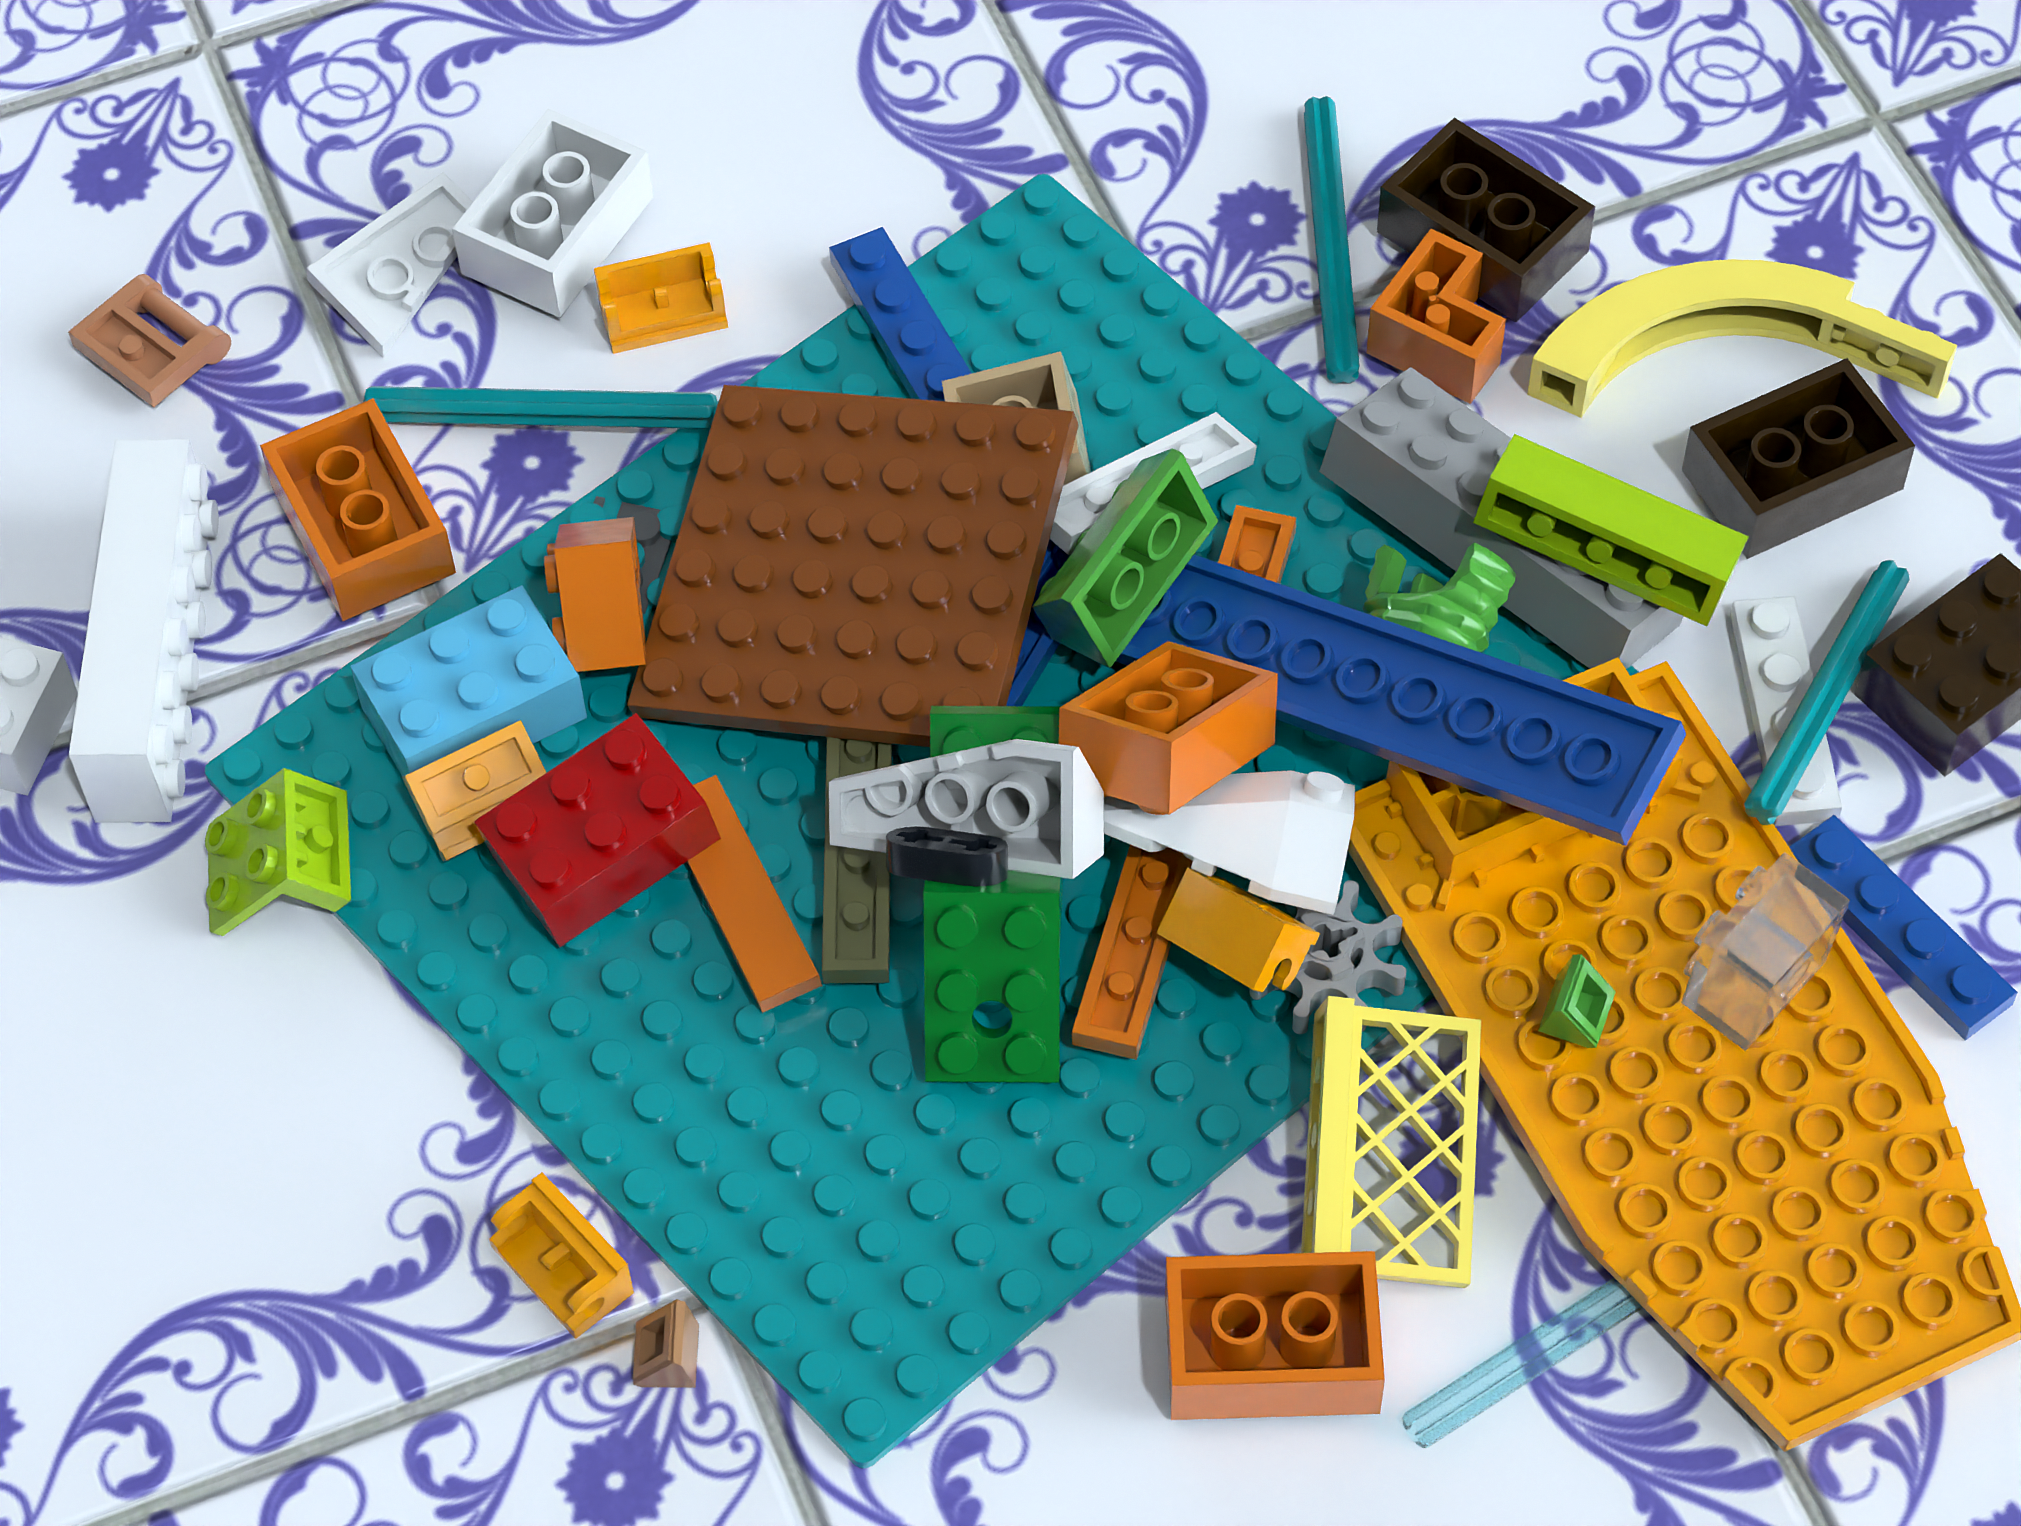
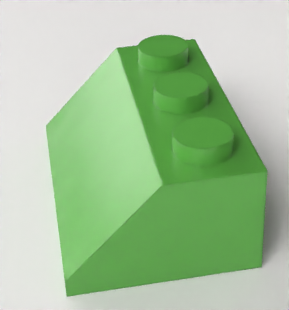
M1172 448L1141 460L1129 478L1117 486L1111 502L1093 526L1082 533L1075 550L1058 573L1044 584L1039 598L1032 608L1053 640L1111 668L1215 527L1218 519L1183 453Z

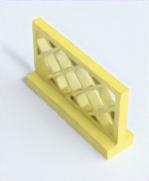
M1327 996L1314 1013L1301 1253L1350 1252L1351 1230L1369 1216L1395 1246L1379 1261H1376L1377 1279L1466 1288L1471 1283L1481 1020L1355 1006V999ZM1362 1025L1387 1028L1404 1049L1379 1069L1361 1048ZM1406 1030L1423 1033L1414 1040ZM1435 1033L1463 1036L1462 1063L1447 1076L1444 1075L1420 1047ZM1409 1055L1435 1084L1434 1087L1412 1105L1385 1076ZM1361 1067L1369 1078L1359 1086ZM1460 1074H1461V1093H1460V1092L1458 1091V1089L1451 1083V1082H1452L1454 1079H1456ZM1374 1084L1401 1113L1377 1135L1357 1113L1358 1097ZM1440 1091L1460 1113L1459 1129L1445 1141H1442L1417 1112ZM1406 1120L1433 1150L1409 1171L1382 1142L1384 1138ZM1356 1132L1366 1142L1358 1151H1356ZM1457 1140L1458 1159L1448 1148ZM1371 1149L1398 1179L1374 1201L1354 1179L1355 1163ZM1437 1157L1457 1178L1456 1195L1441 1208L1413 1178ZM1403 1186L1430 1216L1406 1238L1379 1208L1381 1204ZM1354 1198L1363 1210L1352 1219ZM1456 1205L1454 1225L1445 1214ZM1434 1223L1454 1244L1453 1269L1429 1266L1411 1246V1243ZM1401 1253L1409 1264L1390 1261Z

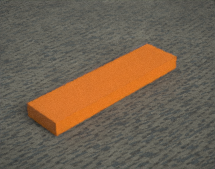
M717 775L694 784L695 789L707 803L721 839L689 859L686 863L763 1013L822 986L820 976Z

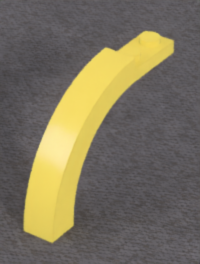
M1728 259L1700 261L1671 266L1640 275L1614 286L1593 298L1567 317L1545 340L1532 358L1527 395L1582 418L1596 396L1612 379L1646 356L1687 341L1708 337L1739 335L1782 339L1815 348L1840 359L1848 358L1852 364L1938 399L1948 381L1957 345L1941 339L1932 332L1922 331L1885 316L1876 309L1866 308L1851 302L1855 282L1827 272L1794 264L1764 260Z

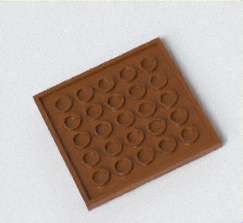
M723 385L645 644L646 665H639L627 704L632 714L637 713L640 718L930 747L931 706H1006L1079 426L1074 411Z

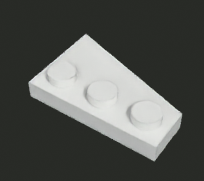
M442 172L306 268L307 280L384 358L456 259L457 251L452 228L473 201Z

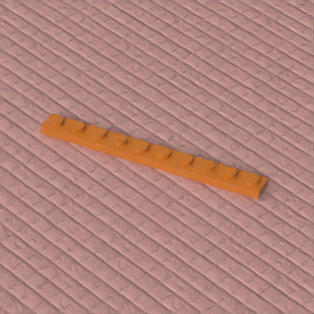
M1236 505L1218 563L1280 584L1296 533V517ZM1130 844L1072 1029V1045L1137 1060L1172 944L1171 941L1156 932L1187 867L1191 868L1193 862L1182 852L1169 847L1157 852H1148Z

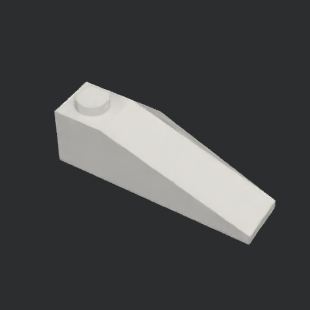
M1013 739L834 778L829 782L830 845L886 853V835L888 832L914 826L999 837L1007 842L1008 870L1074 879L1104 855V791L1079 747Z
M1296 771L1229 774L1170 815L1146 813L1137 804L1112 796L1104 797V834L1148 852L1161 851L1166 847L1182 852L1188 859L1193 861L1191 869L1211 877L1216 872L1217 867L1251 880L1248 892L1279 903L1334 915L1354 820L1355 785L1344 783L1335 775L1319 771L1309 774Z

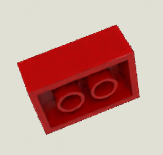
M637 713L474 821L493 859L559 948L721 839L706 801Z

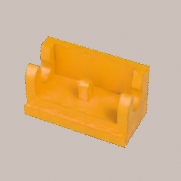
M710 242L594 268L600 310L613 354L728 328L720 278L717 279L714 255Z
M1188 867L1156 932L1245 986L1259 992H1264L1272 978V985L1282 991L1285 990L1296 977L1311 944L1315 945L1320 935L1319 932L1230 881L1215 875L1210 877ZM1281 962L1278 971L1274 975L1275 968Z
M541 1172L531 1180L532 1183L505 1203L493 1215L491 1222L499 1230L489 1238L493 1250L569 1333L577 1339L634 1294L628 1263L546 1175Z

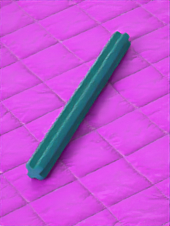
M1328 96L1320 99L1311 97L1304 104V122L1326 374L1332 383L1337 384L1343 381L1352 383L1359 377L1358 369L1360 364L1336 105Z
M371 386L366 389L363 400L365 402L373 398L386 422L687 429H711L718 405L716 395L706 392Z
M1894 560L1882 561L1878 569L1871 575L1745 801L1746 814L1757 818L1760 824L1771 825L1775 822L1777 816L1782 814L1860 672L1865 653L1873 648L1910 580L1909 573L1906 568L1897 567Z

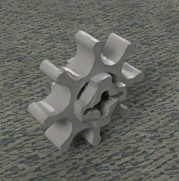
M1350 880L1344 883L1343 896L1336 905L1334 915L1285 904V909L1294 919L1320 933L1316 944H1311L1296 977L1285 989L1295 994L1300 1000L1293 1010L1292 1029L1297 1034H1304L1308 1031L1310 1015L1320 1007L1327 996L1355 999V1006L1368 1007L1358 997L1359 992L1366 988H1382L1395 996H1399L1404 992L1406 968L1402 965L1386 964L1374 954L1381 947L1397 945L1400 942L1402 918L1399 915L1392 914L1376 924H1366L1357 920L1352 914L1358 905L1359 885L1355 881ZM1281 962L1275 968L1274 975L1278 971ZM1272 978L1264 992L1255 991L1250 988L1249 993L1253 999L1259 1000L1271 991L1281 989L1272 985ZM1362 1025L1363 1032L1366 1029V1025Z

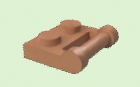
M140 274L133 278L68 331L73 347L152 407L158 405L204 365H213L220 362L227 355L231 347V337L215 325L206 326L164 295L162 286L147 274ZM149 312L188 342L182 347L178 346L136 313Z

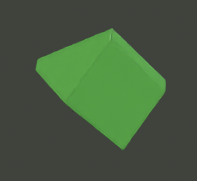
M1582 954L1572 955L1557 975L1538 1031L1586 1048H1596L1616 991Z

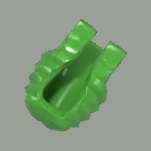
M1474 542L1467 548L1458 570L1445 586L1424 573H1418L1413 578L1410 593H1397L1407 561L1401 553L1385 544L1376 550L1375 563L1368 576L1370 582L1365 591L1367 600L1362 608L1364 613L1483 653L1488 648L1489 632L1498 622L1497 609L1508 600L1509 589L1515 583L1516 574L1506 561L1493 551Z

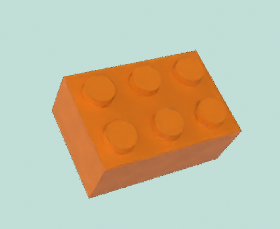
M373 398L260 445L272 489L342 621L456 573L447 530Z
M1167 641L1059 707V744L1079 747L1102 787L1104 797L1112 796L1137 804L1146 813L1170 815L1275 744L1278 673Z
M1375 1251L1166 1257L1165 1305L1171 1420L1380 1414L1385 1375Z

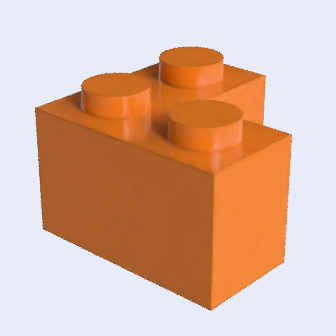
M1430 229L1370 308L1366 353L1402 371L1412 367L1445 392L1471 404L1500 365L1506 323L1505 318L1474 304L1478 299L1483 253Z
M634 517L559 525L556 542L547 544L548 556H544L548 593H560L563 617L552 618L554 637L564 653L568 655V659L576 672L646 665V637L640 596L641 571Z

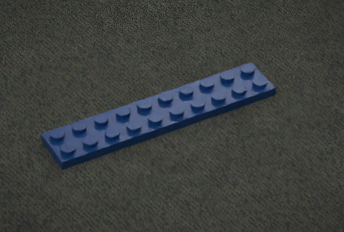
M1195 554L1116 660V662L1128 666L1165 642L1170 641L1278 673L1276 720L1625 846L1686 736L1683 724L1679 720Z

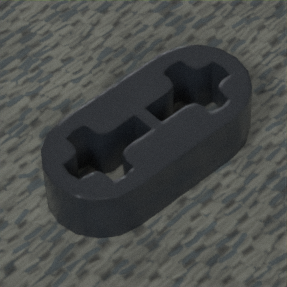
M903 827L890 831L886 835V868L893 875L962 886H991L1005 881L1008 877V844L1005 840L990 835L932 827Z

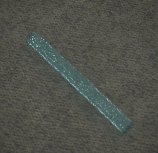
M1615 1278L1611 1279L1405 1412L1402 1417V1423L1408 1436L1421 1448H1429L1634 1315L1643 1307Z

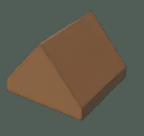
M676 1299L636 1322L633 1385L639 1387L696 1388L699 1323L686 1302Z

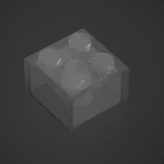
M1786 852L1767 871L1761 866H1757L1747 876L1735 895L1739 902L1727 915L1717 910L1708 918L1694 939V943L1700 946V948L1691 957L1683 971L1689 977V981L1681 1003L1744 1051L1751 1046L1826 962L1850 903L1847 897Z

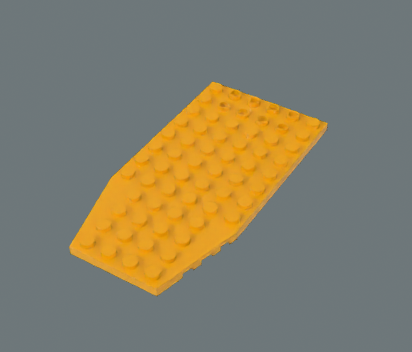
M1617 657L1562 680L1679 720L1685 729L1686 736L1626 846L1390 760L1385 780L1355 792L1354 820L1347 851L1387 918L1392 914L1399 915L1402 918L1401 941L1445 1015L1481 1020L1479 1072L1581 1243L1784 1452L2021 1340V1307L2000 1247L1994 1246L1985 1221L1987 1210L1979 1188L1974 1189L1963 1159L1966 1151L1957 1126L1952 1127L1944 1105L1946 1094L1938 1073L1775 825H1762L1757 818L1746 814L1744 803L1752 790L1667 661L1630 676ZM1582 954L1616 991L1596 1048H1586L1538 1031L1557 975L1572 955ZM1458 1036L1463 1043V1036Z

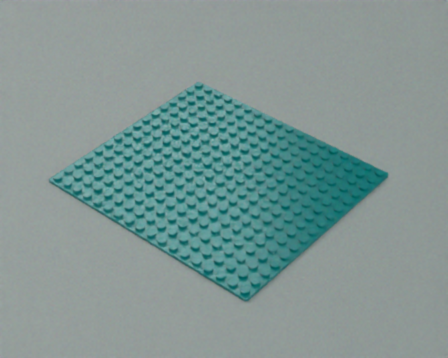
M1048 174L1034 176L908 266L909 271L971 373L1061 351L1077 392L1091 472L1215 412L1257 445L1253 465L1202 489L1218 522L1195 552V555L1215 562L1219 561L1235 507L1240 505L1296 517V533L1280 584L1363 612L1362 608L1367 600L1365 591L1370 582L1368 576L1375 563L1376 550L1384 544L1397 550L1407 561L1397 593H1410L1413 578L1418 573H1424L1434 578L1443 586L1456 573L1451 567L1319 472L1337 419L1332 412ZM855 304L740 385L911 399ZM679 428L212 759L205 767V775L210 785L231 807L283 768L347 791L351 901L338 911H331L333 915L855 1466L864 1469L877 1463L1309 1102L1314 1013L1316 1010L1309 1017L1308 1031L1304 1034H1297L1292 1029L1293 1010L1300 1001L1295 994L1287 990H1275L1259 1000L1253 999L1250 996L1249 987L1172 942L1137 1060L1072 1045V1029L1130 844L1104 834V855L1074 879L1063 878L1060 936L1059 1083L925 1082L923 902L925 880L901 877L891 873L889 983L823 984L822 944L827 737L641 718L692 785L717 775L820 976L822 986L763 1013L686 862L559 948L493 859L485 842L453 858L442 861L438 853L439 850L414 804L401 773L361 707L350 666L521 585L553 634L552 618L563 617L559 593L549 594L547 589L544 556H548L547 544L556 542L559 525L616 519L622 502L659 509L657 517L660 521V536L671 540V545L659 578L652 581L647 588L649 605L646 613L643 614L647 641L710 429ZM596 496L605 498L603 508L594 503ZM637 542L640 568H642L645 563V552L642 545ZM1503 605L1497 609L1498 622L1489 632V646L1483 654L1559 680H1565L1589 670L1588 667ZM1060 643L1022 706H1063L1127 665L1115 661L1111 668H1108ZM639 665L577 672L580 678L587 718L533 744L546 773L633 715L627 704ZM1632 665L1626 669L1630 676L1639 673ZM1276 720L1275 744L1231 774L1296 771L1304 774L1316 771L1326 772L1337 776L1344 783L1355 785L1356 792L1385 780L1389 760ZM892 744V766L930 758V747ZM1347 851L1337 904L1343 896L1344 883L1350 880L1355 881L1359 885L1358 905L1352 913L1353 916L1366 924L1380 923L1387 916ZM1217 867L1213 875L1222 877L1248 892L1251 880ZM1251 893L1252 895L1258 897L1259 899L1265 901L1266 903L1293 917L1285 909L1284 903L1267 900L1265 898H1262ZM1401 939L1397 945L1381 947L1374 954L1386 964L1402 965L1406 968L1404 992L1399 996H1395L1382 988L1371 987L1364 989L1358 994V997L1368 1007L1416 1012L1434 997ZM997 1001L983 1002L973 1012L977 1022L987 1028H1000L1007 1024L1012 1017L1010 1010L1004 1004ZM1366 1026V1029L1361 1033V1048L1367 1053L1388 1036L1390 1032L1384 1027Z

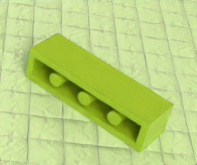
M1516 434L1513 435L1488 480L1473 521L1476 525L1706 627L1720 602L1749 536Z

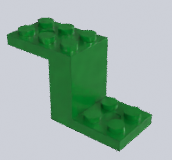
M931 706L930 757L1013 739L1059 744V707L1061 706ZM1008 870V877L1005 881L991 886L973 887L925 880L923 892L925 1082L1059 1083L1060 936L1063 878ZM997 1001L1004 1004L1010 1010L1012 1017L1007 1024L1000 1028H987L977 1022L973 1012L983 1002Z

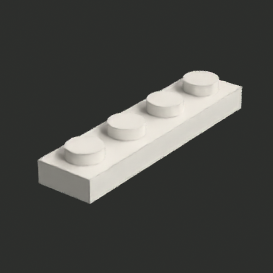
M1215 412L1064 485L1050 539L1068 555L1072 554L1082 533L1093 526L1111 502L1117 486L1125 479H1128L1140 461L1172 448L1183 453L1201 489H1204L1253 465L1257 445Z
M1795 596L1733 601L1730 613L1763 769L1814 679ZM1826 734L1782 814L1777 816L1774 822L1775 826L1821 823L1833 815L1838 819L1840 818L1842 803Z

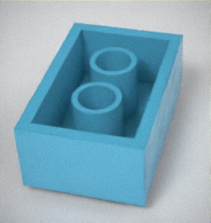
M522 585L350 666L361 707L402 777L519 720L522 721L532 744L587 718L579 675Z

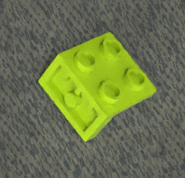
M283 768L209 824L205 837V847L208 851L209 877L206 902L209 906V930L211 933L224 936L281 894L333 912L338 911L351 901L346 790Z

